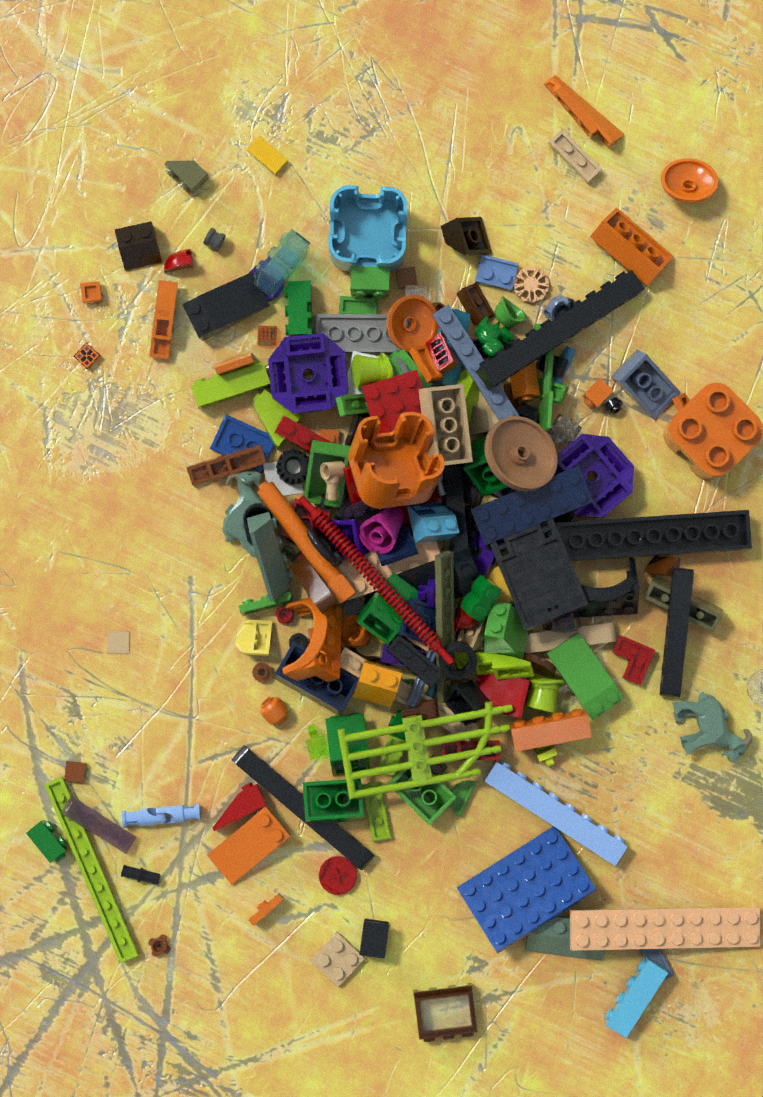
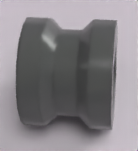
M211 228L203 244L206 246L210 245L213 247V250L218 251L226 235L223 233L219 234L216 232V229Z

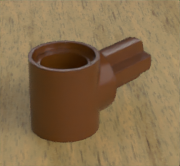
M437 699L421 701L417 707L402 709V718L413 715H421L422 720L440 717Z

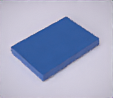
M225 414L210 449L225 455L261 445L267 463L274 444L268 433ZM262 464L252 469L262 473L264 466Z

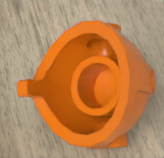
M356 615L347 616L342 621L341 640L346 646L350 648L364 647L369 644L371 633L357 623Z

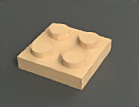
M336 931L310 961L339 987L365 957L359 955L360 952Z

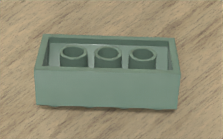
M267 512L249 517L247 522L271 602L291 587L289 580L293 579L290 568H285V563H288L285 552L280 550V546H283L280 535L275 533V529H278L275 517L271 518L270 513Z
M558 915L526 936L525 951L602 960L605 951L570 950L569 916Z

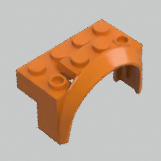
M310 597L288 603L286 609L297 612L298 617L313 613L314 630L306 651L297 661L282 668L283 674L296 681L313 676L326 682L340 679L343 608L334 605L322 614Z

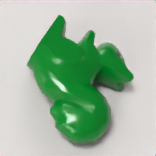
M486 316L479 323L475 336L478 337V340L483 345L484 352L490 357H496L494 354L504 348L502 342L511 344V339L514 336L508 327L500 328L499 322L494 326L489 324V318Z

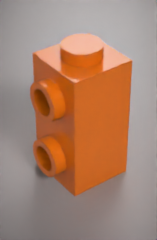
M534 361L510 377L513 399L526 403L540 396L536 363Z

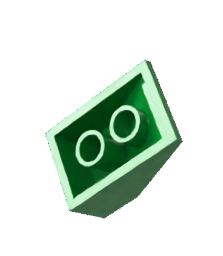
M361 778L355 779L356 790H362ZM346 779L303 782L305 822L364 821L363 799H349Z

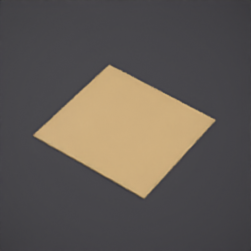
M108 631L107 653L129 654V632Z

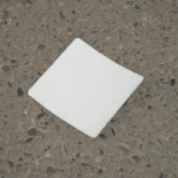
M297 460L287 462L286 468L289 473L297 474L300 472V465ZM277 462L263 464L265 480L268 483L272 481L283 496L303 493L302 482L290 485V483H285L284 480L279 478L280 476L276 472Z

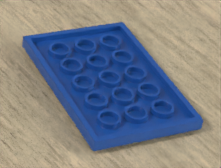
M554 826L457 887L497 954L597 891Z

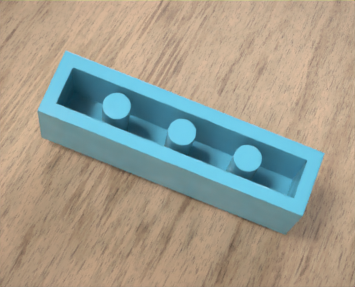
M648 956L645 960L641 959L636 967L638 971L635 976L631 975L626 982V990L624 993L620 992L615 1000L617 1004L613 1009L610 1008L605 1015L606 1026L627 1038L668 974L665 967Z

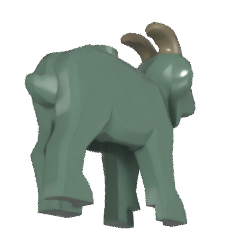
M242 471L229 475L226 480L227 486H230L233 480H237L240 498L235 505L231 504L225 512L227 516L224 519L222 531L226 536V542H231L236 538L242 547L252 557H255L256 553L252 540L248 538L245 531L243 515L249 505L254 503L265 505L252 488L253 485H261L260 479L262 475L259 472Z
M701 692L697 702L682 701L672 703L676 723H680L687 715L697 717L700 731L680 737L686 756L692 754L695 749L704 746L729 747V751L724 752L722 755L728 756L730 761L735 763L752 742L750 730H743L745 740L729 732L726 721H728L726 709L722 710L721 704L714 696L705 695L704 692Z

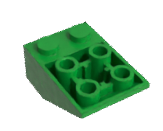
M393 572L385 581L389 582L388 586H393L391 590H396L394 594L397 592L400 594L397 598L402 596V601L406 600L405 606L408 604L410 597L418 599V590ZM376 592L358 613L357 623L388 645L399 632L402 615L398 616L399 610L394 612L393 610L396 607L392 609L390 607L391 604H387L388 600H383L385 596H380L382 592L379 594Z

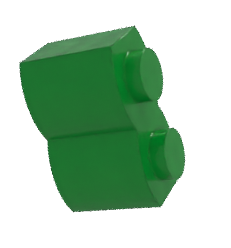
M480 575L474 581L471 592L464 597L461 609L479 622L483 621L488 615L491 605L499 598L501 588L492 580Z

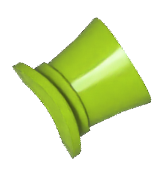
M380 353V356H375V358L359 354L354 356L352 361V379L356 389H361V386L393 377L392 365L384 353Z
M535 674L534 677H527L531 682V687L524 707L557 713V695L559 687H563L565 681L548 679Z

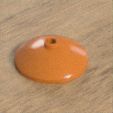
M691 158L679 159L669 163L663 169L661 186L675 200L684 203H697L707 200L716 192L718 176L715 170L703 161Z
M406 295L392 305L387 316V331L391 341L397 348L409 352L413 347L426 345L425 342L437 335L439 326L432 317V314L436 312L432 303L420 295Z

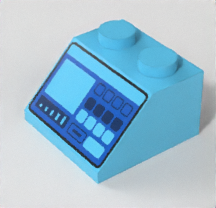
M443 502L407 506L415 543L450 540L459 534L456 516Z

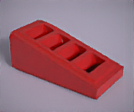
M442 332L425 342L434 364L441 374L444 375L459 365ZM438 340L441 341V342H440L439 344H437L436 346H434V347L432 346V344H434V343L437 342ZM441 346H443V348H442L441 350H439L438 352L435 351V350H437L438 348H440ZM446 352V354L443 355L442 357H440V358L438 357V356L441 355L442 353ZM446 358L449 359V360H447L446 362H444V363L442 364V361H443V360H445Z

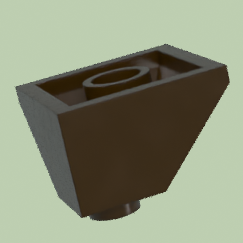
M482 217L455 218L441 225L445 243L464 256L492 253Z

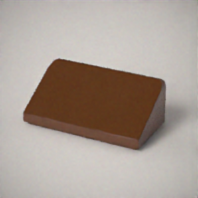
M477 282L462 288L457 293L466 313L470 314V320L474 326L479 325L486 316L489 319L495 316Z
M655 556L643 573L672 577L673 568H679L681 558Z

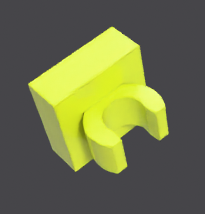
M553 745L533 749L539 762L545 761L547 767L555 764L552 757L556 756L557 752Z

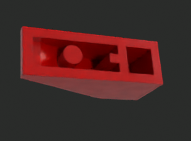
M251 782L241 787L243 791L238 793L212 827L214 831L267 805L258 784L253 785Z

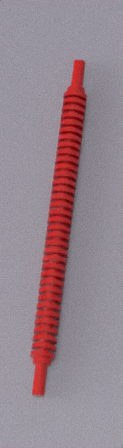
M304 495L301 496L298 501L310 513L311 521L315 522L314 524L318 526V529H322L321 532L323 534L326 532L325 536L329 537V541L333 540L331 543L333 545L336 544L335 547L339 548L338 551L342 552L343 556L347 554L345 558L347 560L350 559L349 563H353L352 566L356 567L357 571L360 570V575L365 573L362 577L364 579L368 577L366 581H371L369 584L373 586L374 590L378 588L376 591L378 594L382 592L380 596H385L383 600H388L387 604H391L390 607L392 609L396 607L393 611L397 612L399 610L397 615H402V620L406 618L404 623L410 622L407 626L409 628L413 626L411 630H416L415 635L420 633L418 638L421 639L423 637L421 640L423 643L427 641L425 646L431 645L428 648L429 650L437 652L448 665L452 664L455 660L442 647L441 639L438 638L436 640L438 635L432 636L435 632L433 630L429 632L430 627L425 628L428 625L427 623L422 625L424 620L421 619L419 621L421 617L419 615L416 616V611L411 613L414 610L413 608L408 610L410 605L407 604L405 606L406 600L402 601V596L397 598L400 594L398 592L394 594L396 590H391L393 586H388L389 582H385L386 579L384 577L380 579L383 575H377L379 571H374L376 568L374 566L371 567L372 563H368V559L364 560V555L360 556L362 554L361 551L357 552L358 548H354L355 545L351 544L350 540L347 541L348 537H344L345 534L343 532L340 533L341 530L337 529L338 526L334 525V522L329 517L327 518L328 515L324 514L323 510L316 509Z

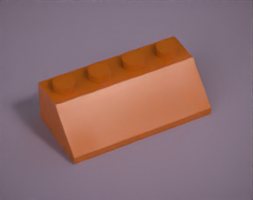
M617 207L599 224L590 236L597 245L604 248L612 258L618 260L626 270H632L639 281L647 286L674 257Z
M574 709L571 710V713L566 714L557 712L545 718L544 716H536L533 720L529 721L516 720L513 724H509L510 739L515 752L592 737L588 714L586 710Z

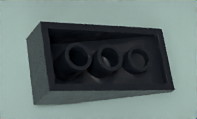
M253 272L182 304L199 339L202 341L270 306Z
M470 548L453 553L454 599L465 597L471 592L474 581L480 576ZM435 560L397 575L419 591V585L427 586L428 579H435Z

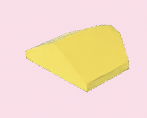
M248 619L245 621L236 637V646L242 654L269 656L272 643L273 621Z

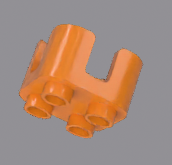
M711 383L702 388L667 422L663 437L666 445L674 453L680 450L693 463L690 469L697 477L709 481L718 479L730 471L758 444L763 435V424L760 418L731 388L722 383Z
M405 412L400 414L395 429L392 432L378 434L381 428L379 416L363 419L357 427L348 452L349 464L361 500L368 506L377 509L420 504L428 501L433 495L444 469L442 454L432 455L431 459L428 456V450L434 438V428L430 420L417 412Z

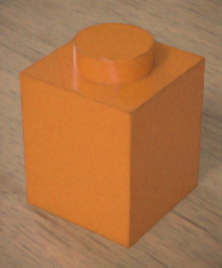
M599 378L582 396L584 398L583 401L589 408L594 407L597 409L612 394L613 390Z

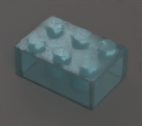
M293 229L288 234L285 232L281 236L279 245L277 247L273 246L267 254L268 258L265 261L261 260L255 268L257 271L254 274V285L271 298L307 256L310 242Z

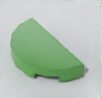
M471 780L461 781L451 790L456 798L450 806L458 816L461 817L477 782Z

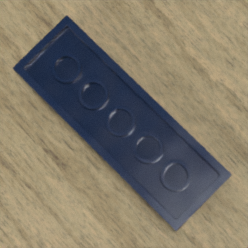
M576 466L554 475L548 483L537 490L527 492L517 490L472 508L471 512L483 542L487 545L594 501L580 467Z

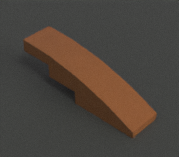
M256 445L199 462L186 468L193 486L265 464L266 460L261 445Z

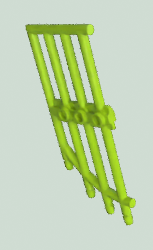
M492 701L485 702V709L427 720H422L421 715L407 716L402 718L403 724L351 734H346L344 728L338 729L349 799L480 775L479 768L468 769L480 756L502 751L500 745L485 746L490 735L510 731L509 725L492 727V717L503 712L513 711L512 705L493 707ZM485 717L483 729L425 739L424 728ZM400 732L405 733L406 743L349 753L347 742ZM481 737L474 750L428 757L427 747ZM408 751L409 762L352 771L351 761ZM467 759L456 772L432 776L430 765ZM411 769L412 780L362 790H356L355 779Z

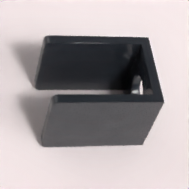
M472 680L455 685L444 702L454 714L484 709L485 702L490 700ZM482 718L470 719L461 722L464 726H467L480 721Z
M364 919L359 955L385 959L389 922Z

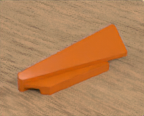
M556 75L544 83L546 88L590 139L597 135L609 149L624 136L621 130Z

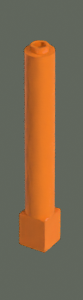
M265 481L259 485V491L257 492L259 497L339 603L342 605L357 592L338 567H333L315 549L308 538L307 526L272 481L269 483Z

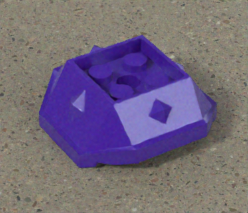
M324 333L284 337L268 359L272 399L292 414L332 410L337 404L335 398L344 396L349 390L345 351ZM306 371H311L314 373V377L306 380L303 374Z
M581 434L557 455V468L554 475L579 466L594 501L575 509V516L603 518L633 492L634 466L607 436ZM593 472L596 475V481H588L587 473Z

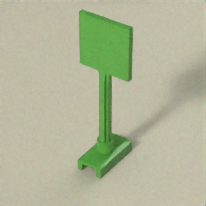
M535 323L534 329L536 331L539 330L541 324ZM554 349L545 354L544 398L539 404L538 424L546 432L551 428L553 404L551 386Z

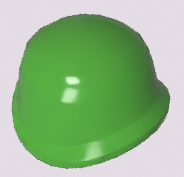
M504 296L501 297V301L494 311L499 323L505 327L511 328L520 322H524L527 318L523 310Z

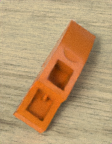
M159 280L149 357L169 359L178 282Z

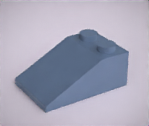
M636 350L611 376L620 388L654 420L672 402V399L681 393L650 357L639 350Z

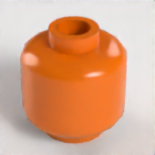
M270 696L260 705V714L270 725L277 723L281 725L287 720L288 717L286 715L289 708L279 697Z

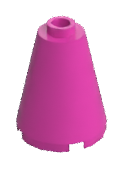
M398 506L390 507L364 521L360 526L359 534L363 545L372 552L374 550L378 551V554L388 553L395 546L405 517L403 510Z

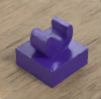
M428 579L427 586L419 585L417 597L419 600L427 599V606L435 607V579Z

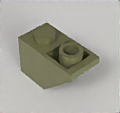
M167 161L165 163L166 173L172 179L176 177L180 181L179 185L186 192L190 191L194 194L209 179L208 173L195 161Z

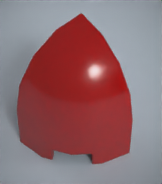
M186 249L172 253L166 259L164 273L194 267L191 250Z

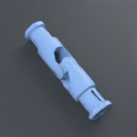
M199 803L195 806L186 807L176 805L138 809L135 812L122 811V825L124 828L130 825L150 826L180 823L191 819L201 820Z

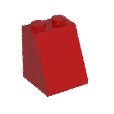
M494 674L477 675L475 684L479 685L478 688L492 701L493 707L512 705L513 711L503 712L502 714L516 718L522 717L530 680L522 678L496 680Z

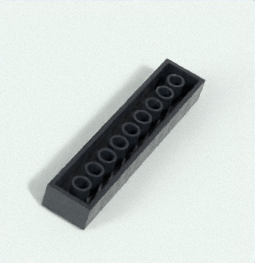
M749 510L556 523L571 562L738 551L752 548Z

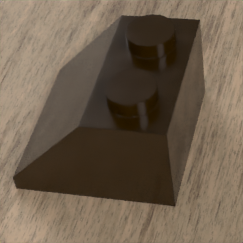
M152 221L114 229L125 271L162 263Z

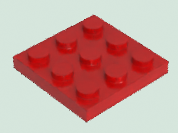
M418 370L361 386L370 417L379 416L381 428L378 434L392 432L402 413L417 412L421 414L419 389H423Z

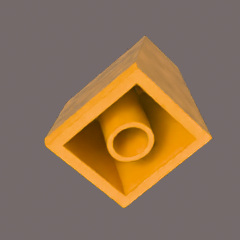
M364 660L353 697L391 708L398 691L402 671Z

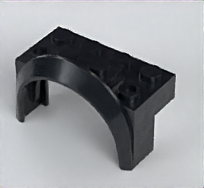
M629 557L630 571H626L627 578L621 583L606 588H592L581 585L589 606L561 618L638 614L640 587L635 558Z

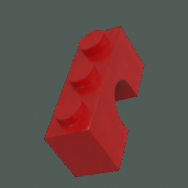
M479 740L469 741V743L467 741H456L441 744V755L474 750ZM488 740L485 747L500 745V741ZM500 752L480 756L477 760H500Z

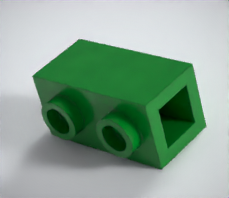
M41 820L26 834L50 863L54 861L58 863L66 856L65 852L68 850L66 845L68 844L62 836L58 837L54 833L55 828L49 821Z

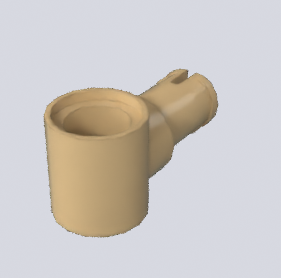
M342 461L324 462L320 466L321 477L327 483L326 499L328 500L338 499V483H340V478L345 476L343 471L345 464Z

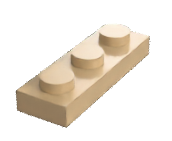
M563 129L548 142L587 183L602 170Z

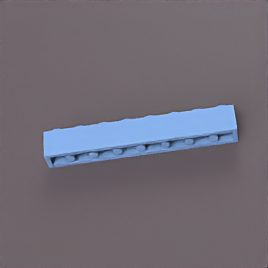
M496 761L483 781L616 866L628 847L624 844L626 840L616 834L612 837L608 834L609 829L601 824L598 827L592 824L593 819L584 813L581 816L575 813L576 808L569 803L563 805L558 802L560 799L552 792L549 795L542 791L544 787L535 781L533 784L526 781L527 776L517 771L515 774L510 770L511 766L504 761L500 763Z

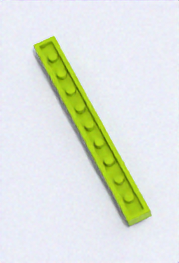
M63 776L44 784L119 962L123 963L138 956V951Z

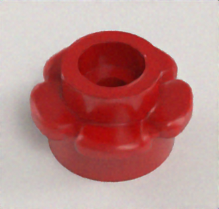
M286 605L277 609L276 617L279 623L289 624L293 621V616L295 615L293 610L286 609Z

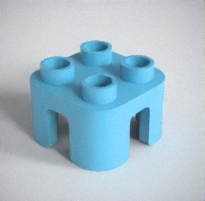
M355 185L342 186L333 193L330 200L328 246L330 259L337 268L351 271V266L390 267V272H393L403 264L406 251L407 200L404 194L393 187H380V194L359 193V186Z

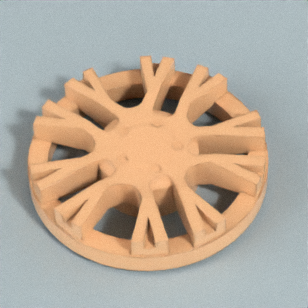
M525 268L515 277L513 284L514 292L523 302H539L548 292V278L538 268ZM528 271H534L532 277L528 275ZM524 273L527 279L525 280L521 274ZM539 273V277L537 279L534 278L535 275ZM543 277L545 283H539V279ZM518 278L523 280L524 284H517ZM543 286L546 287V289L544 290L538 287ZM520 287H524L523 290H520V291L517 290V289L520 288ZM525 291L528 292L527 298L521 296ZM540 291L543 295L538 298L535 292ZM530 293H533L534 300H531Z

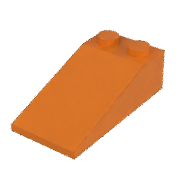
M266 805L207 856L232 885L288 839L291 834Z

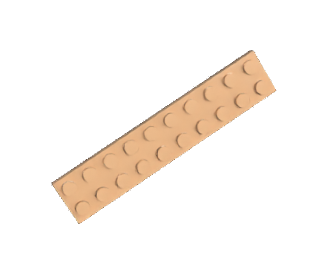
M760 907L570 910V950L760 947Z

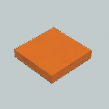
M248 352L215 363L216 373L219 375L253 363L251 353Z

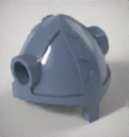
M556 296L551 299L548 307L544 309V315L553 321L556 319L555 315L565 309L567 312L570 310V306L575 301L569 297Z

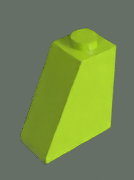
M264 389L262 393L258 392L254 397L253 409L273 442L274 447L279 450L286 439L275 434L274 431L282 416L284 415L297 423L301 421L302 416L292 414L272 399V394Z

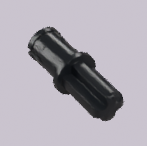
M124 865L121 872V877L137 880L138 883L142 881L158 885L160 881L159 873L143 870V867L138 869Z

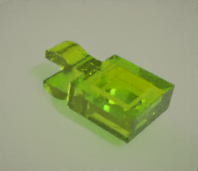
M315 724L307 726L311 738L306 740L310 758L315 759L328 755L329 750L324 735L318 737Z

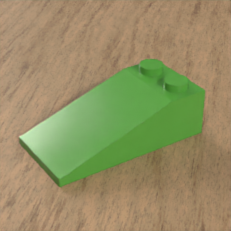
M579 632L546 653L582 709L586 710L588 717L592 720L624 699Z

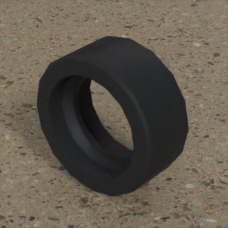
M453 641L443 647L450 655L456 651H465L469 657L466 666L462 669L451 670L445 660L439 655L440 668L447 677L453 680H462L473 674L478 660L469 644L463 641Z

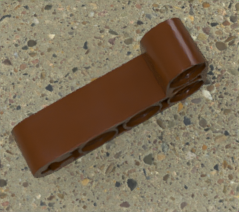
M305 556L289 566L322 614L338 603Z

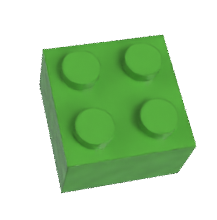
M351 266V296L366 299V296H371L373 299L384 300L385 297H389L390 267Z

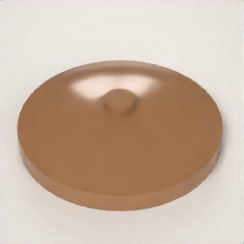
M510 416L500 420L489 430L484 448L486 460L493 474L503 484L512 489L527 492L543 487L552 479L557 468V452L551 437L538 423L525 417Z

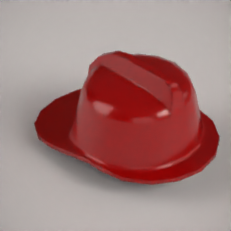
M461 597L454 617V635L457 630L471 629L478 621L461 609L464 597Z

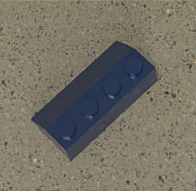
M294 641L273 678L341 716L356 689L359 678L343 668H340V679L326 682L316 676L296 681L284 675L282 668L297 661L307 649Z

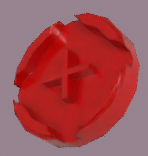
M332 856L325 860L320 867L319 881L323 889L328 893L334 895L345 894L356 883V868L346 857Z

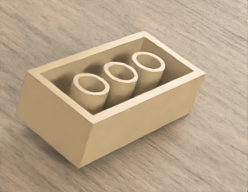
M457 384L419 389L421 414L430 420L434 428V438L428 450L429 459H431L432 455L442 454L444 465L473 462L464 385Z

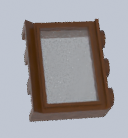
M471 983L457 987L456 985H450L448 988L441 989L429 988V990L425 991L413 990L419 1040L423 1039L424 1042L435 1041L437 1037H443L444 1040L453 1039L454 1035L462 1034V1037L474 1036V1033L478 1032Z

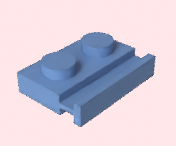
M481 255L475 282L512 291L519 263Z

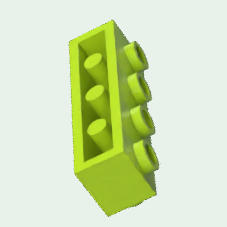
M254 361L248 364L249 367H239L227 374H214L208 380L202 378L194 381L191 388L198 409L271 387L264 362Z

